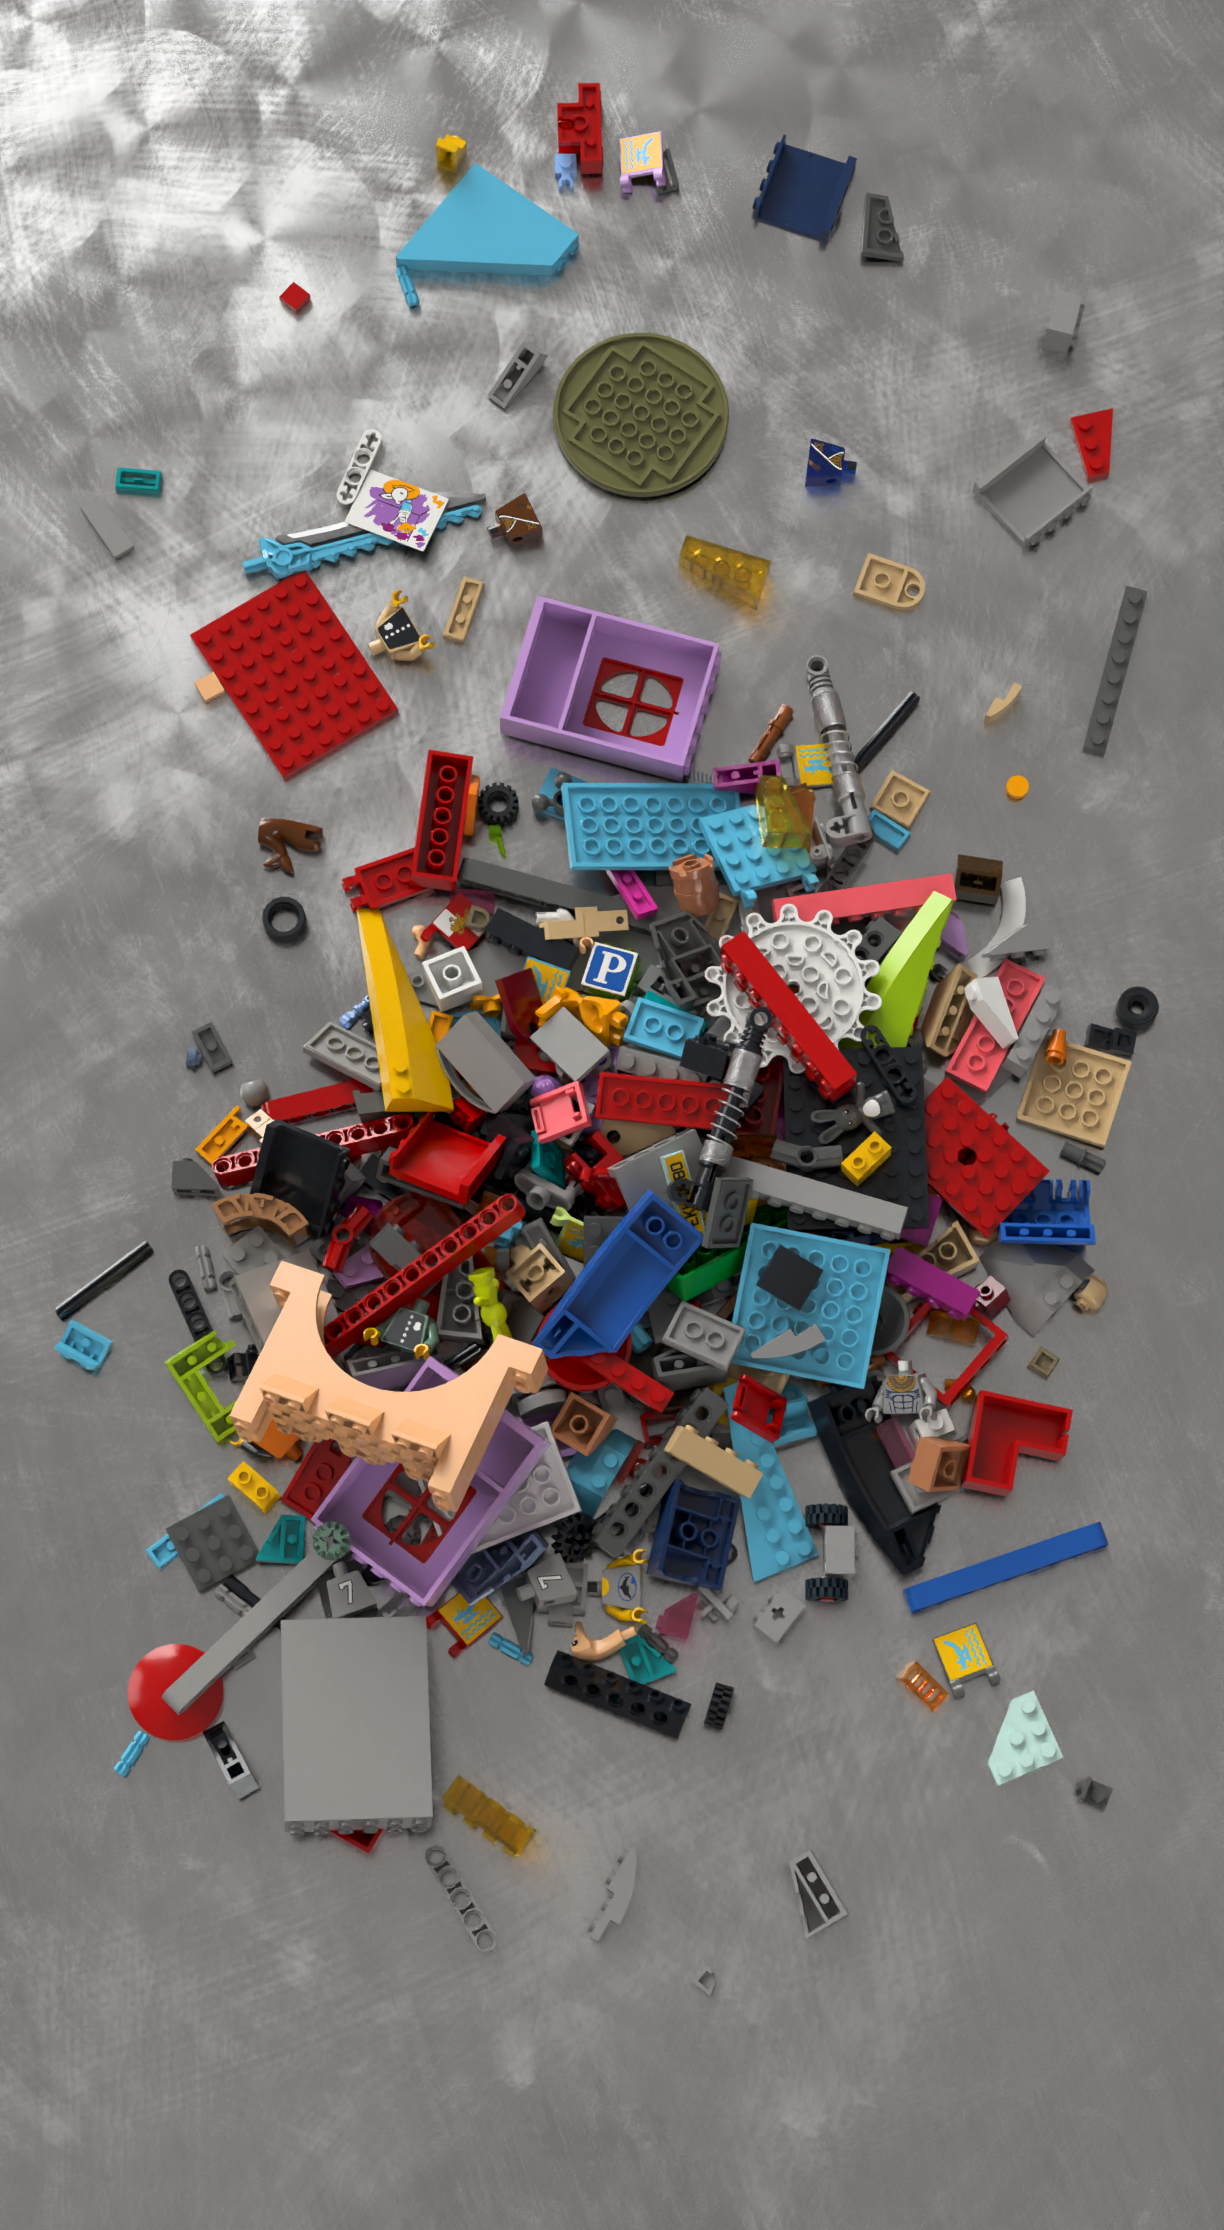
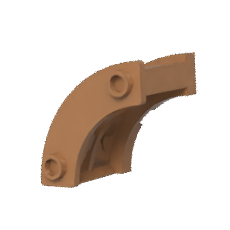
M260 1193L235 1194L211 1204L218 1222L227 1235H232L246 1229H254L260 1225L262 1229L276 1233L284 1238L293 1248L312 1236L311 1232L307 1229L309 1222L289 1203L276 1199L274 1196Z

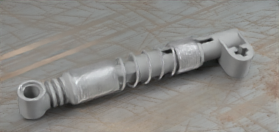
M814 655L806 662V677L812 692L811 704L818 731L821 735L820 738L821 740L829 741V743L824 745L823 749L828 752L826 760L830 761L831 764L828 769L833 771L831 780L833 781L839 806H842L844 816L832 818L827 822L826 841L832 847L838 848L865 842L871 839L873 834L864 804L866 797L862 779L856 773L858 766L854 763L855 755L851 752L853 746L848 742L850 735L845 732L847 724L839 695L833 688L828 661L823 656ZM819 668L821 671L815 672L813 669ZM843 733L847 734V741H843ZM844 827H848L849 834H845Z

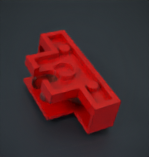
M578 83V103H557L558 154L580 155L581 174L602 173L604 167L600 83Z

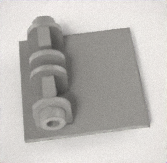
M815 817L812 835L816 846L811 848L809 860L814 864L816 870L825 868L826 873H829L830 864H832L831 857H834L831 845L826 844L824 838L826 831L823 823L819 824L817 817Z

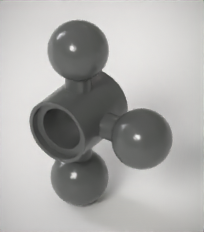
M561 772L556 775L554 780L555 786L559 790L554 794L553 799H549L545 794H537L533 797L532 806L536 811L542 812L547 810L548 807H553L558 815L564 816L563 806L558 804V801L562 800L561 785L563 783H572V777L566 772Z

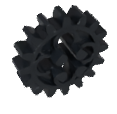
M578 1512L574 1516H567L566 1521L561 1519L562 1525L560 1527L555 1526L554 1528L557 1534L551 1536L556 1541L551 1545L555 1549L554 1553H560L562 1559L566 1562L570 1560L572 1563H576L577 1558L584 1561V1555L588 1554L590 1556L592 1554L590 1549L597 1547L590 1540L593 1536L591 1532L596 1526L597 1521L585 1512L583 1514Z

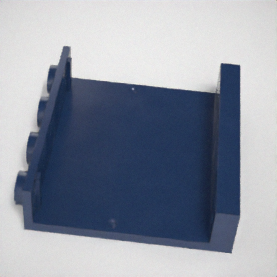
M783 135L781 142H776L773 154H775L774 160H770L766 172L769 174L767 179H762L759 191H762L760 197L756 196L752 207L755 209L754 219L828 242L856 169L857 158L848 156L847 162L842 163L787 145L786 135Z

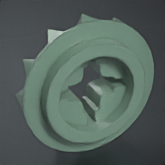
M325 1522L317 1527L313 1535V1547L317 1555L326 1560L340 1559L350 1548V1533L341 1523ZM331 1534H334V1539L341 1543L332 1544L331 1548H329L328 1542H325L322 1538L330 1537Z

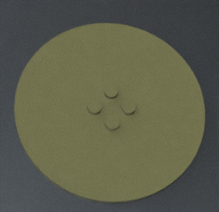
M636 332L602 340L585 350L573 361L558 385L554 400L553 421L557 441L562 452L574 469L584 478L612 493L632 497H651L679 490L698 479L707 471L719 455L725 442L729 423V406L725 388L712 365L699 352L687 344L668 336Z

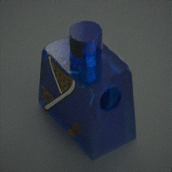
M811 439L805 486L841 485L842 473L855 475L857 462L844 460V447Z

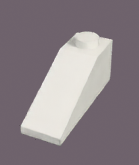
M975 978L964 988L970 1008L1002 1049H1007L1019 1038L999 978Z

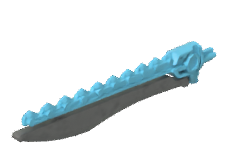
M435 493L449 499L435 528H444L447 521L460 524L464 520V516L467 515L474 518L482 515V507L476 504L486 501L484 493ZM342 522L304 532L277 535L275 540L260 538L258 541L263 556L242 562L246 575L267 569L268 573L279 580L305 570H311L312 567L317 568L321 565V560L334 563L341 554L353 557L357 553V549L371 551L375 548L374 545L376 543L388 546L393 541Z

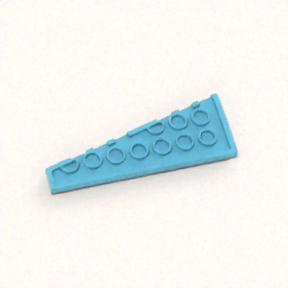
M737 1382L723 1388L724 1399L730 1404L726 1412L733 1451L739 1454L738 1459L743 1462L746 1459L754 1462L759 1466L757 1470L763 1473L750 1498L739 1495L752 1579L756 1582L819 1554L808 1527L805 1526V1520L773 1443L763 1439L730 1418L731 1413L734 1412L732 1408L737 1385L740 1383Z

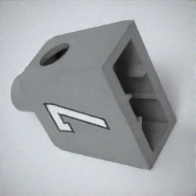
M560 1553L529 1569L525 1575L527 1584L516 1588L521 1602L533 1597L537 1608L573 1602L577 1596V1591Z
M345 1561L332 1565L335 1578L327 1581V1588L333 1619L349 1618L377 1607L376 1601L359 1570L349 1573Z

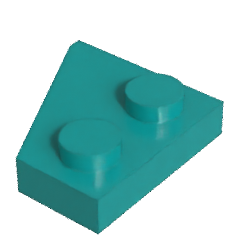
M282 1514L258 1553L256 1561L298 1565L303 1560L305 1516Z

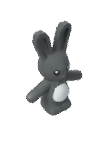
M858 1082L856 1084L855 1104H845L836 1110H817L811 1113L810 1119L815 1123L835 1120V1125L819 1135L818 1141L821 1144H827L843 1131L856 1129L861 1123L871 1133L875 1131L881 1136L882 1130L873 1120L894 1114L895 1109L887 1090L865 1099V1084Z

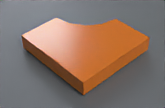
M479 775L471 776L464 835L472 836L474 832L480 787Z

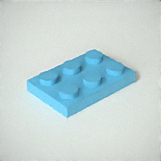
M638 997L623 1036V1041L681 1060L686 1039L694 1038L695 1035L700 1034L704 1018Z

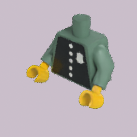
M420 1299L416 1300L412 1311L399 1308L396 1313L376 1328L364 1330V1341L371 1338V1344L375 1346L378 1344V1338H381V1341L387 1346L416 1356V1359L422 1357L424 1360L429 1358L430 1353L439 1344L440 1339L436 1322L426 1315L430 1304Z

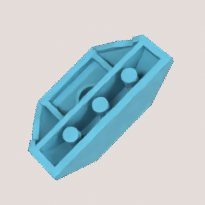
M619 1429L611 1430L607 1439L588 1457L576 1451L577 1454L574 1455L569 1463L567 1472L582 1509L580 1512L582 1514L585 1512L592 1518L595 1517L638 1440Z

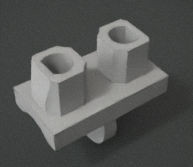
M702 1587L698 1588L697 1592L709 1603L707 1605L703 1600L698 1602L697 1605L703 1610L699 1615L701 1619L708 1616L712 1621H715L718 1616L712 1611L713 1609L726 1622L732 1619L733 1613L739 1606V1602L732 1595L721 1602L716 1597L721 1591Z

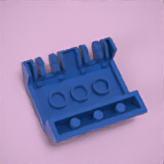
M1042 1179L1032 1190V1197H1030L1029 1193L997 1227L998 1242L1095 1245L1094 1225H1091L1089 1212L1090 1181L1079 1180L1078 1198H1076V1180H1070L1069 1198H1062L1063 1183L1061 1179H1056L1055 1198H1053V1179Z

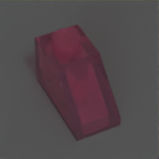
M692 1593L665 1609L663 1616H658L655 1629L660 1630L659 1636L684 1643L687 1642L698 1593Z

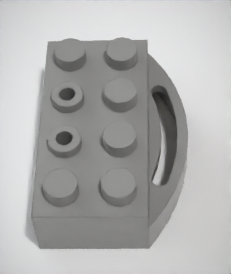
M477 1011L464 1014L436 1044L439 1061L451 1084L467 1101L484 1111L496 1114L508 1110L536 1080L535 1076ZM455 1068H456V1069L458 1070V1072L465 1078V1080L472 1086V1088L479 1094L480 1097H478L476 1094H474V1093L463 1083V1081L460 1079L459 1075L457 1074Z

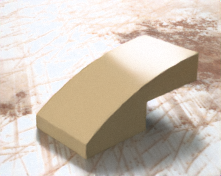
M1014 682L1005 700L996 697L985 716L984 723L988 725L1005 714L1019 697L1022 686Z

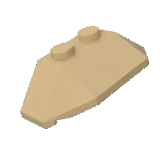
M958 964L936 986L921 1025L926 1046L943 1057H947L956 1051L975 1015L970 1008L964 988L978 977L976 973L961 964Z

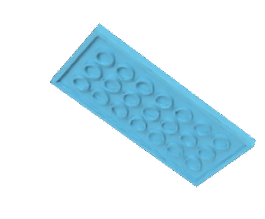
M563 783L561 785L570 870H669L668 867L669 865L673 867L672 862L674 860L696 854L697 858H704L703 854L712 856L715 864L714 870H720L698 825V821L702 817L741 808L739 793L714 790V783Z

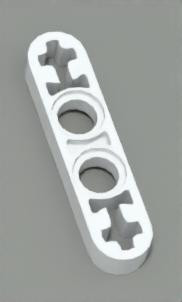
M369 429L363 433L336 494L337 502L342 508L352 507L380 451L382 437L379 431L375 429ZM372 437H375L376 442L373 441L370 446V450L367 449L369 446L368 439H372ZM361 455H367L370 458L366 464L359 463L357 459ZM359 474L361 480L353 483L349 480L350 475ZM349 487L351 488L350 498H347V500L344 501L343 496L347 495Z

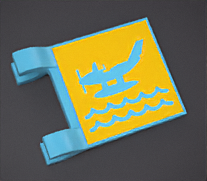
M529 956L523 970L532 969L543 1005L555 995V988H566L571 974L569 970Z

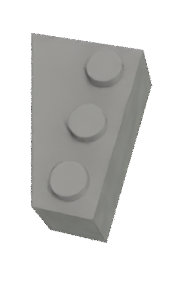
M812 1849L789 1862L806 1939L849 1914L848 1909Z

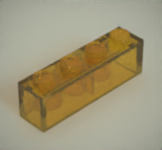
M458 1775L441 1798L445 1803L443 1807L453 1815L458 1812L465 1818L462 1821L472 1829H475L476 1826L484 1831L482 1836L494 1844L495 1841L503 1845L501 1850L512 1858L515 1855L521 1857L537 1835V1830L530 1825L529 1827L526 1826L518 1816L511 1812L508 1813L501 1804L492 1798L486 1797L485 1793Z

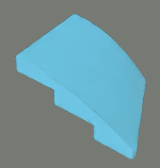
M785 1385L781 1396L787 1399L779 1440L772 1442L773 1446L813 1437L817 1434V1429L807 1414L808 1398L799 1385ZM769 1408L766 1425L772 1422L774 1410Z

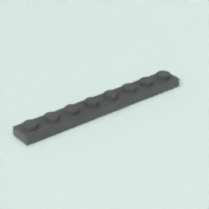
M1130 586L1125 587L1083 750L1102 755L1106 752L1148 591Z

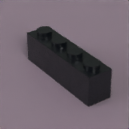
M497 908L485 930L487 940L491 944L498 947L502 945L517 957L522 955L527 958L529 956L571 971L579 956L578 947L562 939L545 940L544 930L500 908Z

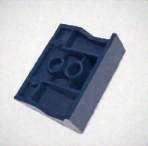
M675 1479L662 1498L646 1574L667 1581L721 1591L741 1499L717 1491L700 1490L685 1485L681 1479Z

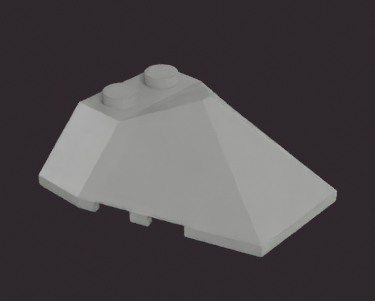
M996 1239L979 1257L988 1275L992 1276L1007 1289L1011 1300L1006 1305L1012 1313L1014 1321L1031 1337L1048 1322L1056 1310L1083 1283L1086 1276H1091L1095 1272L1079 1255L1055 1244L1000 1243Z

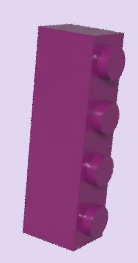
M900 1246L896 1248L888 1262L885 1279L895 1286L899 1284L905 1287L910 1295L914 1297L921 1296L927 1300L930 1306L936 1309L940 1307L948 1311L947 1314L955 1320L962 1319L966 1321L979 1299V1290Z

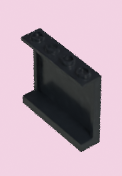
M276 1119L266 1125L250 1194H266L289 1203L309 1222L307 1228L318 1232L317 1239L320 1240L327 1234H330L334 1228L335 1222L333 1218L340 1205L338 1198L345 1185V1179L343 1178L345 1171L350 1165L351 1159L349 1154L351 1149Z

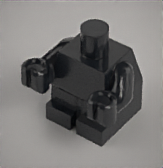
M255 1344L248 1345L246 1353H233L227 1358L230 1381L248 1379L260 1355L257 1354L258 1349Z

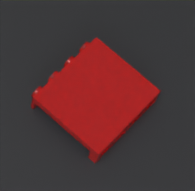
M427 1112L425 1115H421L417 1126L410 1129L408 1137L401 1140L398 1149L391 1152L388 1159V1164L390 1165L389 1175L466 1205L504 1155L507 1137L498 1134L492 1143L433 1121L434 1112Z

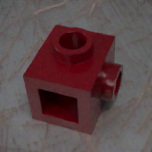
M989 1276L984 1282L975 1287V1289L980 1291V1296L974 1308L982 1314L985 1313L989 1318H992L1011 1300L1007 1289L992 1276Z

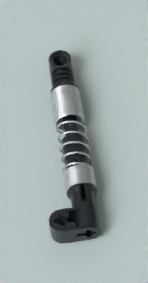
M765 1007L755 1008L746 1016L745 1028L747 1030H743V1034H745L741 1037L743 1041H740L735 1046L725 1076L726 1078L723 1082L729 1089L721 1088L728 1092L726 1101L718 1100V1102L724 1105H720L718 1111H714L717 1115L714 1123H710L713 1127L711 1134H707L709 1140H705L702 1147V1154H700L698 1162L700 1168L696 1181L693 1182L680 1178L669 1183L666 1193L668 1198L674 1203L701 1212H709L715 1178L721 1177L728 1168L733 1153L731 1145L733 1140L737 1139L735 1132L736 1129L741 1127L739 1123L740 1117L745 1115L739 1109V1106L747 1105L748 1101L742 1096L743 1094L752 1093L759 1066L763 1059L762 1047L760 1046H763L764 1042L762 1040L766 1038L764 1035H767L768 1029L773 1022L772 1013ZM755 1014H760L764 1017V1024L762 1026L755 1023ZM682 1185V1190L688 1191L690 1186H693L689 1202H686L688 1195L682 1194L678 1196V1191L675 1188Z

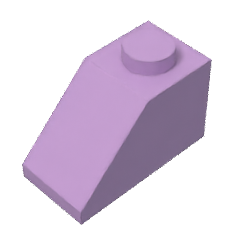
M950 911L946 927L942 930L940 936V947L964 962L968 955V947L963 922L956 913Z

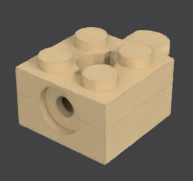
M541 1243L532 1250L523 1244L518 1245L510 1253V1260L514 1266L505 1274L530 1304L541 1313L561 1298L574 1282Z

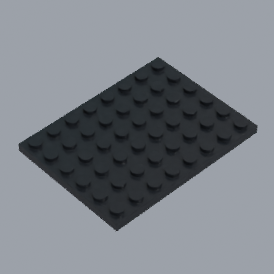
M891 1047L917 1090V1099L909 1106L899 1104L865 1048L839 1049L857 1073L856 1084L858 1082L865 1084V1099L885 1090L890 1095L895 1113L882 1116L873 1121L882 1130L880 1137L891 1146V1156L858 1187L841 1171V1167L814 1169L811 1172H803L798 1167L786 1164V1172L908 1207L903 1229H929L922 1047ZM884 1050L878 1051L876 1058L879 1061H886L889 1058V1053ZM783 1056L785 1142L802 1147L811 1146L813 1148L841 1145L844 1161L872 1133L861 1123L856 1129L843 1131L830 1143L821 1144L818 1141L819 1135L835 1125L836 1122L834 1120L815 1123L810 1119V1115L817 1110H836L845 1104H855L856 1084L853 1090L832 1104L829 1099L825 1100L822 1097L815 1081L811 1082L804 1072L800 1074L791 1072L788 1061ZM893 1069L889 1071L888 1077L896 1081L900 1079L901 1073ZM902 1083L900 1085L903 1091L901 1097L903 1098L906 1096L908 1099H910V1095L912 1092H906ZM804 1155L801 1157V1161L810 1163L813 1161V1158L810 1155ZM787 1207L788 1230L798 1232L857 1231V1227L850 1225L842 1227L835 1224L833 1220L827 1218L824 1221L812 1217L810 1213L803 1212V1214L792 1212Z

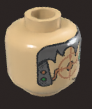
M1096 1275L1086 1276L1083 1283L1073 1292L1076 1305L1085 1311L1088 1309L1097 1310L1108 1296L1106 1282Z

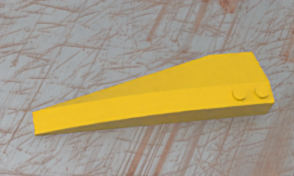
M357 908L356 912L385 1112H453L450 1081L439 1061L436 1040L380 909Z

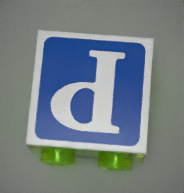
M594 942L581 982L584 992L610 999H618L621 1002L629 1000L641 963L639 954L630 948H616L608 942H602V944Z

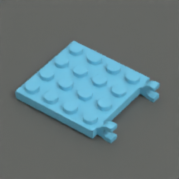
M781 798L699 818L698 825L733 897L740 895L745 909L754 907L753 900H757V895L754 891L800 879L806 893L816 890L814 885L819 882L815 875L817 870L809 860V854Z

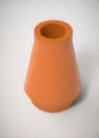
M1062 1029L1053 1030L1044 1052L1045 1060L1050 1064H1063L1067 1058L1066 1032Z

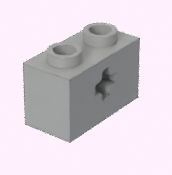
M782 1588L780 1592L775 1590L768 1599L770 1603L765 1611L760 1609L753 1618V1621L756 1622L753 1629L775 1646L806 1606L785 1588ZM779 1610L782 1611L781 1617L783 1619L778 1618L775 1621L773 1619L774 1613L772 1611L776 1613Z

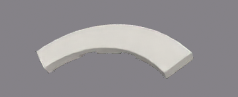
M1021 877L1001 883L1002 918L993 939L980 953L967 961L959 963L976 973L978 978L987 977L1004 961V959L990 961V958H982L981 955L1024 924L1026 897Z

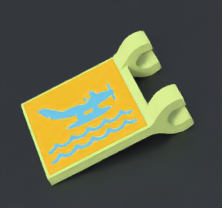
M557 1206L550 1223L554 1226H563L559 1238L554 1233H550L563 1254L584 1262V1222L571 1217L564 1208Z

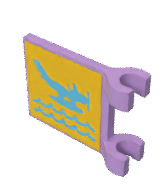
M662 132L619 139L620 185L623 187V192L633 191L631 178L651 174L654 175V180L657 181V187L666 186Z

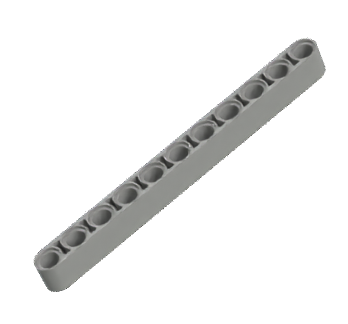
M333 1536L324 1539L325 1542H328L329 1548H331L332 1544H335L333 1543ZM313 1549L164 1692L161 1698L178 1715L183 1713L322 1579L321 1576L327 1570L330 1571L332 1569V1565L340 1562L351 1550L340 1559L326 1560L317 1555V1552Z

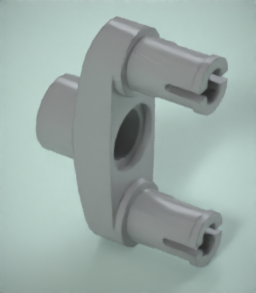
M530 1161L514 1177L516 1186L527 1195V1203L536 1210H541L545 1206L556 1209L559 1206L568 1211L574 1205L575 1198L583 1190L580 1183L574 1188L576 1181H571L565 1190L561 1189L533 1172Z

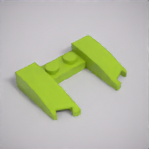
M214 1330L165 1361L164 1365L194 1407L213 1440L219 1442L236 1430L230 1418V1413L237 1399L222 1407L199 1372V1369L234 1347L236 1343L232 1340L225 1343L216 1338L215 1336L218 1332Z

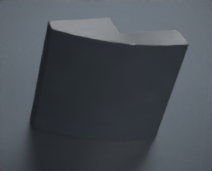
M779 1244L756 1286L800 1311L823 1270Z

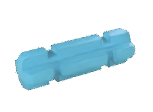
M403 265L396 268V274L400 280L408 306H417L419 298L415 292L416 290L407 266Z
M496 1632L489 1638L488 1643L495 1648L499 1647L502 1652L515 1659L518 1658L525 1665L531 1662L533 1654L529 1652L528 1656L523 1657L520 1646L507 1638L503 1639Z
M142 1731L137 1732L133 1738L134 1742L129 1744L122 1755L121 1762L118 1761L114 1767V1771L121 1776H126L130 1769L128 1767L133 1765L143 1750L142 1746H145L149 1740V1736Z

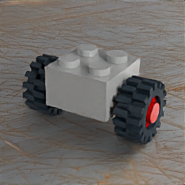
M828 1503L807 1505L805 1507V1526L814 1529L821 1528L824 1531L823 1577L805 1580V1600L814 1602L848 1600V1581H851L854 1574H857V1571H859V1556H855V1551L859 1547V1533H855V1526H848V1507L846 1505Z

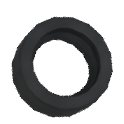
M281 896L271 900L263 910V925L266 933L272 939L278 942H290L302 935L306 927V915L303 906L297 900ZM282 907L293 909L298 917L296 926L286 932L276 930L271 924L273 912Z

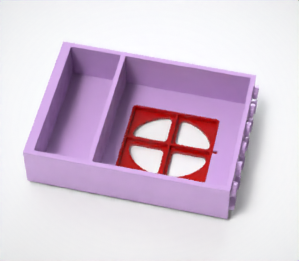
M537 595L501 711L500 733L682 782L684 775H689L692 755H695L698 735L701 734L704 723V714H707L710 694L713 693L715 686V677L720 670L722 653L719 652V644ZM625 672H635L638 674L631 698L601 690L602 684L614 675ZM647 677L657 679L666 687L673 702L671 708H663L640 700ZM598 700L608 701L628 708L622 731L616 732L602 721L596 709ZM639 710L664 716L668 720L662 729L646 736H632L630 734L635 714Z
M429 1356L404 1392L434 1388L456 1379L459 1375L438 1359ZM504 1410L460 1507L451 1521L446 1520L428 1506V1501L432 1497L428 1487L420 1497H415L397 1483L396 1478L405 1471L403 1464L395 1461L394 1463L386 1462L385 1466L380 1464L371 1465L365 1462L363 1458L356 1456L310 1520L315 1523L314 1528L316 1530L317 1527L325 1522L333 1521L344 1525L350 1533L351 1544L349 1550L353 1552L351 1556L362 1564H370L372 1566L370 1570L380 1578L383 1577L391 1580L389 1585L400 1593L407 1592L410 1595L408 1599L418 1607H433L550 1447L551 1443L507 1410ZM388 1490H393L412 1506L410 1512L393 1533L386 1529L382 1517L383 1499ZM420 1513L425 1514L443 1528L441 1536L423 1545H407L402 1541L403 1535ZM336 1539L333 1540V1543H335V1544H336V1543H337V1544H340V1543H341V1542L337 1541Z

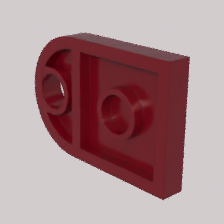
M528 968L495 980L509 1027L519 1040L526 1042L531 1041L530 1036L538 1030L540 1017L535 1015V1011L543 1006L532 969ZM529 1025L532 1028V1033L529 1031Z

